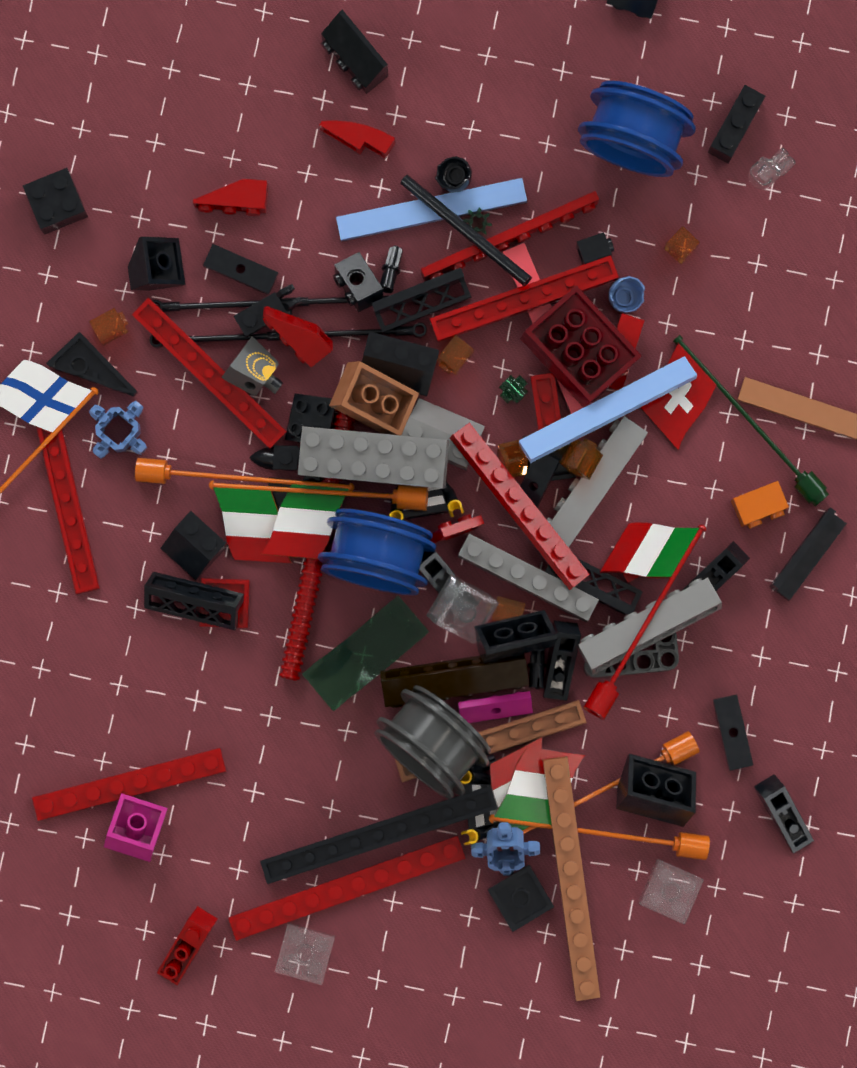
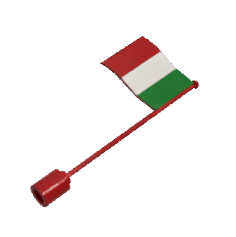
M641 522L629 523L600 573H624L644 578L670 579L610 682L604 680L603 683L598 682L583 707L588 713L605 720L619 696V693L616 691L617 686L614 685L615 681L701 534L706 532L705 525L701 524L697 528H674Z

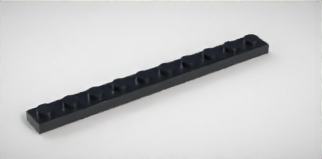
M490 785L261 860L260 863L266 882L270 884L499 809Z

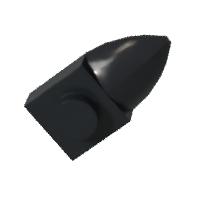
M274 445L271 449L266 447L252 454L250 459L265 469L298 471V446Z

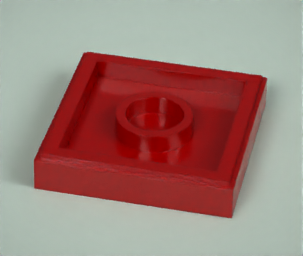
M201 578L202 584L244 594V602L238 610L237 628H248L250 580ZM200 607V613L207 615L208 612L205 608ZM219 613L223 619L231 621V614ZM199 623L200 627H219L207 623Z

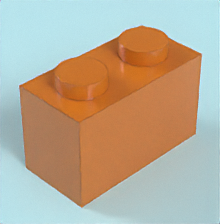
M778 481L731 500L741 527L748 525L749 529L763 524L761 519L770 516L771 520L784 516V510L789 508Z

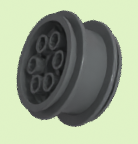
M417 685L412 688V691L402 690L400 694L405 705L391 721L384 717L377 719L376 722L380 729L374 732L376 738L400 764L438 794L448 799L454 796L453 793L463 795L465 788L460 780L474 764L481 767L488 766L489 760L486 755L491 753L490 746L460 714L433 693Z

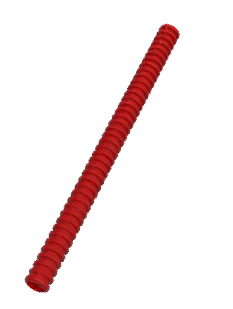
M336 410L338 414L334 417L336 419V422L333 423L334 429L353 431L354 427L352 424L356 420ZM322 477L324 479L320 482L340 484L343 479ZM306 558V562H303L305 567L301 570L303 576H300L301 584H298L300 590L296 593L298 599H295L297 604L293 607L295 613H292V617L294 618L293 621H290L292 627L288 630L290 632V636H287L289 641L285 644L287 650H284V654L286 655L285 658H282L284 665L280 667L282 669V673H279L281 678L294 681L300 680L298 675L302 672L300 666L304 663L302 658H305L303 652L307 649L305 647V643H308L306 638L310 635V632H308V629L312 626L310 621H313L311 615L315 612L313 610V606H316L314 601L318 598L316 591L319 592L318 584H321L319 577L323 575L321 573L322 562L318 559Z

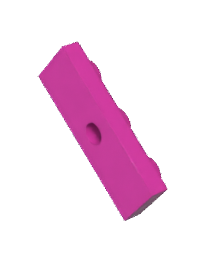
M518 691L513 694L493 695L488 698L468 699L458 702L459 713L468 723L533 713L530 691Z

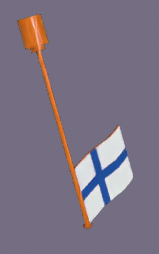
M23 360L0 384V407L31 425L52 432L0 487V494L95 394L98 395L97 388L87 389L71 383L46 367L28 360Z

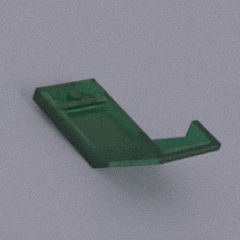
M398 595L345 641L315 662L302 675L327 705L335 711L378 677L380 671L386 670L430 631Z

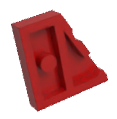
M471 514L457 519L458 523L452 524L451 521L442 523L437 526L438 530L432 533L433 537L430 541L436 544L440 541H447L473 531L484 524L481 515L472 518Z

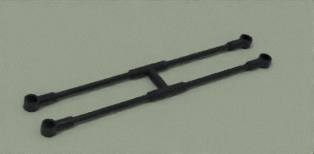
M296 297L281 298L279 300L284 306ZM300 297L303 302L296 307L309 306L310 304L348 302L345 297L313 299ZM152 300L155 304L160 305V309L163 312H174L182 309L250 307L259 302L236 301L180 304V302L161 303L159 300ZM292 310L288 311L287 314L292 315ZM416 323L414 326H401L382 333L381 329L324 332L328 337L369 335L370 331L381 335H414L417 338H423L426 335L427 328L423 323ZM420 326L423 327L424 332L417 334L415 329ZM277 331L252 334L247 338L244 334L189 336L194 342L249 340L251 337L256 340H280V334ZM151 335L149 341L152 347L161 348L163 346L161 343L153 344L155 337Z

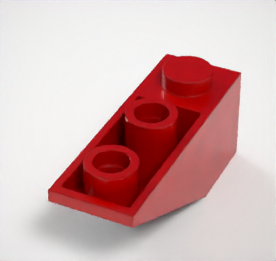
M241 179L193 199V204L195 208H198V211L211 213L214 209L222 210V213L234 215L239 211L246 212L248 216H260V213L266 214L267 180Z
M268 306L264 307V323L271 330L275 329L280 334L279 338L287 347L291 346L296 351V357L303 364L306 362L311 368L333 351V341L317 324Z
M197 906L182 928L157 973L178 985L218 918Z

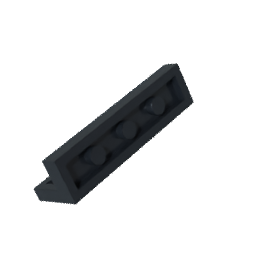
M458 268L371 304L381 331L385 333L471 298V295L464 280L463 271L461 268ZM460 282L464 295L457 298L448 295L450 286ZM446 288L444 293L439 291ZM436 293L443 296L440 304L433 307L425 303L429 294ZM424 297L423 300H422V302L419 301V300H416V299H419V298ZM411 301L420 305L417 314L412 316L403 312L406 303ZM401 306L400 311L397 310V309H394V308H396V307ZM423 307L428 308L427 310L421 312ZM389 310L397 313L395 322L385 326L380 314ZM401 315L406 317L402 320H399Z
M831 507L824 512L769 586L788 601L793 597L847 524L835 515L836 511Z
M578 559L584 568L590 571L592 580L587 582L581 581L575 586L576 588L599 599L598 602L625 616L634 612L643 591L608 573H600V569ZM548 564L545 572L560 579ZM594 573L601 577L595 579ZM602 579L611 581L614 591L606 593L600 590L596 581ZM615 584L623 588L617 589ZM629 590L636 595L631 605L620 600L618 592Z
M152 572L144 585V608L231 630H236L238 626V610L244 602L243 593L157 572ZM151 595L158 596L163 603L152 602ZM173 602H181L186 608H178ZM196 607L205 608L208 614H201ZM219 613L231 614V621L223 619Z

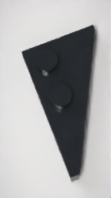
M80 332L46 363L50 368L133 397L138 393Z

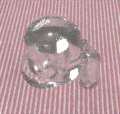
M781 148L770 159L762 156L750 168L748 172L749 181L758 189H766L780 176H784L796 164L795 160L790 156L788 157L789 153L784 148Z

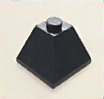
M139 237L128 264L131 290L150 291L186 285L179 238Z

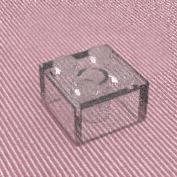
M450 574L426 616L436 625L475 645L476 635L474 626L488 623L499 602L488 593Z
M657 859L638 904L685 925L704 879Z
M288 923L275 973L322 985L336 936Z

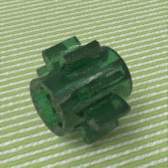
M479 207L477 213L474 214L471 210H468L470 217L462 220L472 227L471 224L474 222L472 218L474 216L477 218L482 217V227L480 229L476 226L472 228L486 235L485 227L492 226V223L486 220L490 213L482 215L481 208Z
M510 375L499 386L503 391L500 397L507 404L511 400L517 404L529 392L525 388L528 382L520 375L517 378Z

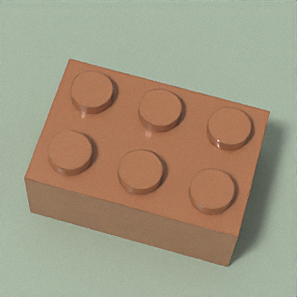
M360 361L348 362L329 406L381 434L402 435L419 393Z

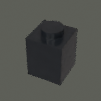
M604 232L577 241L576 244L582 265L610 255L612 257L611 252H614L613 243L610 238L606 239Z

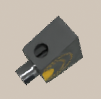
M253 337L249 339L221 377L252 395H257L263 386L276 394L283 384L281 380L272 375L279 365L278 361Z

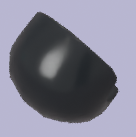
M457 156L449 157L437 166L435 179L443 190L451 193L461 192L471 182L472 168L463 158Z

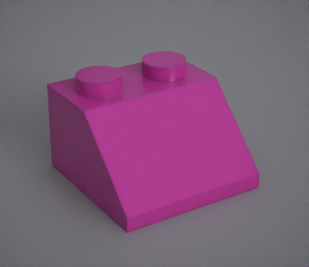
M121 793L106 835L104 847L150 862L168 808Z

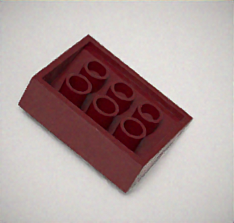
M577 285L527 328L520 338L583 408L595 401L642 357Z

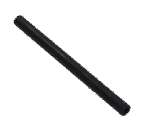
M409 175L403 177L400 182L403 187L523 286L530 282L532 277Z

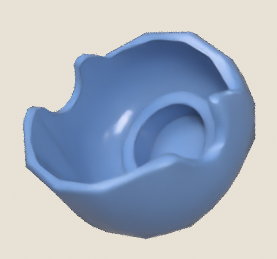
M627 276L617 279L609 289L610 305L616 311L625 314L636 311L644 302L645 286L635 277Z

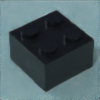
M68 168L23 185L40 230L44 235L88 217Z

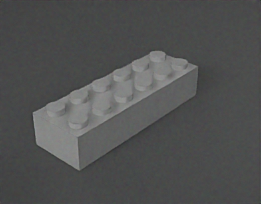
M302 426L298 475L444 489L446 486L450 440Z

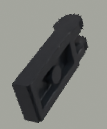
M293 284L286 286L277 293H272L234 316L246 338L267 326L263 321L264 307L268 306L287 313L303 302L300 297H297L283 306L279 300L295 290Z

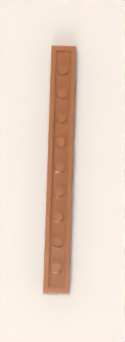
M568 757L543 759L575 1000L600 998Z

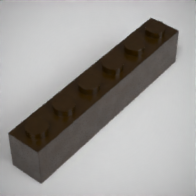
M525 654L518 657L511 656L499 659L496 662L483 663L480 656L380 671L385 707L392 708L403 706L405 702L401 698L400 693L404 689L412 691V688L416 685L428 690L441 700H449L456 696L470 697L482 692L495 693L501 689L508 688L520 689L523 686L529 685Z

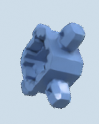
M134 401L127 407L128 410L126 412L120 407H112L105 413L106 410L104 408L94 405L89 413L96 421L99 420L95 430L96 435L102 441L100 443L97 442L93 448V453L102 459L109 453L110 447L118 453L126 452L131 446L130 449L133 452L142 455L147 446L140 438L137 439L141 434V429L135 417L141 415L144 407L137 401ZM117 415L133 426L131 433L119 445L103 433L105 431L104 428Z
M501 822L498 828H492L487 832V843L478 842L471 844V854L473 857L478 858L487 856L490 869L500 871L504 876H511L514 870H520L525 866V855L537 856L540 854V842H524V832L521 829L511 827L508 822Z

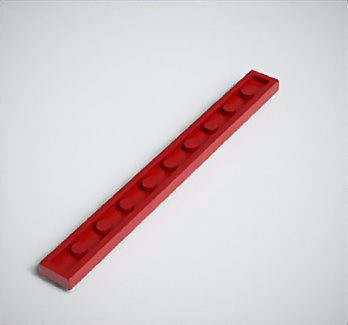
M457 835L228 917L237 941L466 858Z

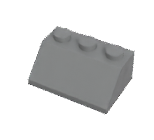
M419 398L401 436L450 440V437L469 422L480 436L485 426ZM450 440L448 463L467 470L469 462Z

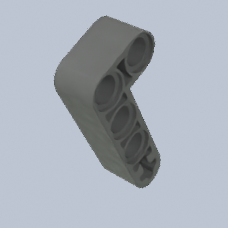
M676 633L671 635L669 642L658 641L654 643V650L639 651L631 655L619 676L664 672L674 669L679 663ZM664 653H669L673 657V664L669 667L661 663V656ZM641 655L649 659V666L646 669H641L637 665V658ZM586 662L583 667L585 674L591 678L613 677L616 671L612 665L608 667L610 673H605L606 669L592 675Z

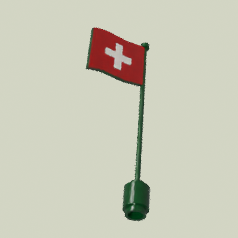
M679 335L675 338L673 342L677 346L668 364L685 356L697 373V379L640 408L679 451L684 436L705 409L717 386L798 476L795 479L797 484L794 488L802 497L815 507L823 501L829 493L826 491L827 487L813 471L809 474L806 471L800 473L682 341V336Z

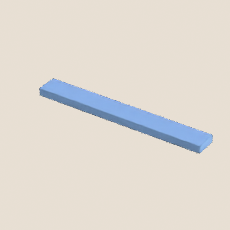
M522 178L434 196L459 217L527 203ZM420 200L336 217L341 241L443 220Z
M684 356L519 440V446L530 463L697 379V373Z

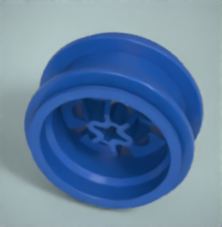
M604 81L600 84L599 88L592 90L590 98L597 106L593 120L582 122L578 126V132L581 135L580 143L586 150L616 166L655 177H670L673 175L674 170H678L683 166V159L676 152L681 137L692 136L696 130L692 122L694 116L688 108L657 91L622 81Z
M337 509L335 512L336 517H329L327 519V525L336 530L331 552L318 554V560L324 563L321 567L322 572L352 584L401 595H418L419 589L417 587H425L427 585V580L418 575L423 553L436 550V544L430 541L433 534L429 530L394 517L356 509Z

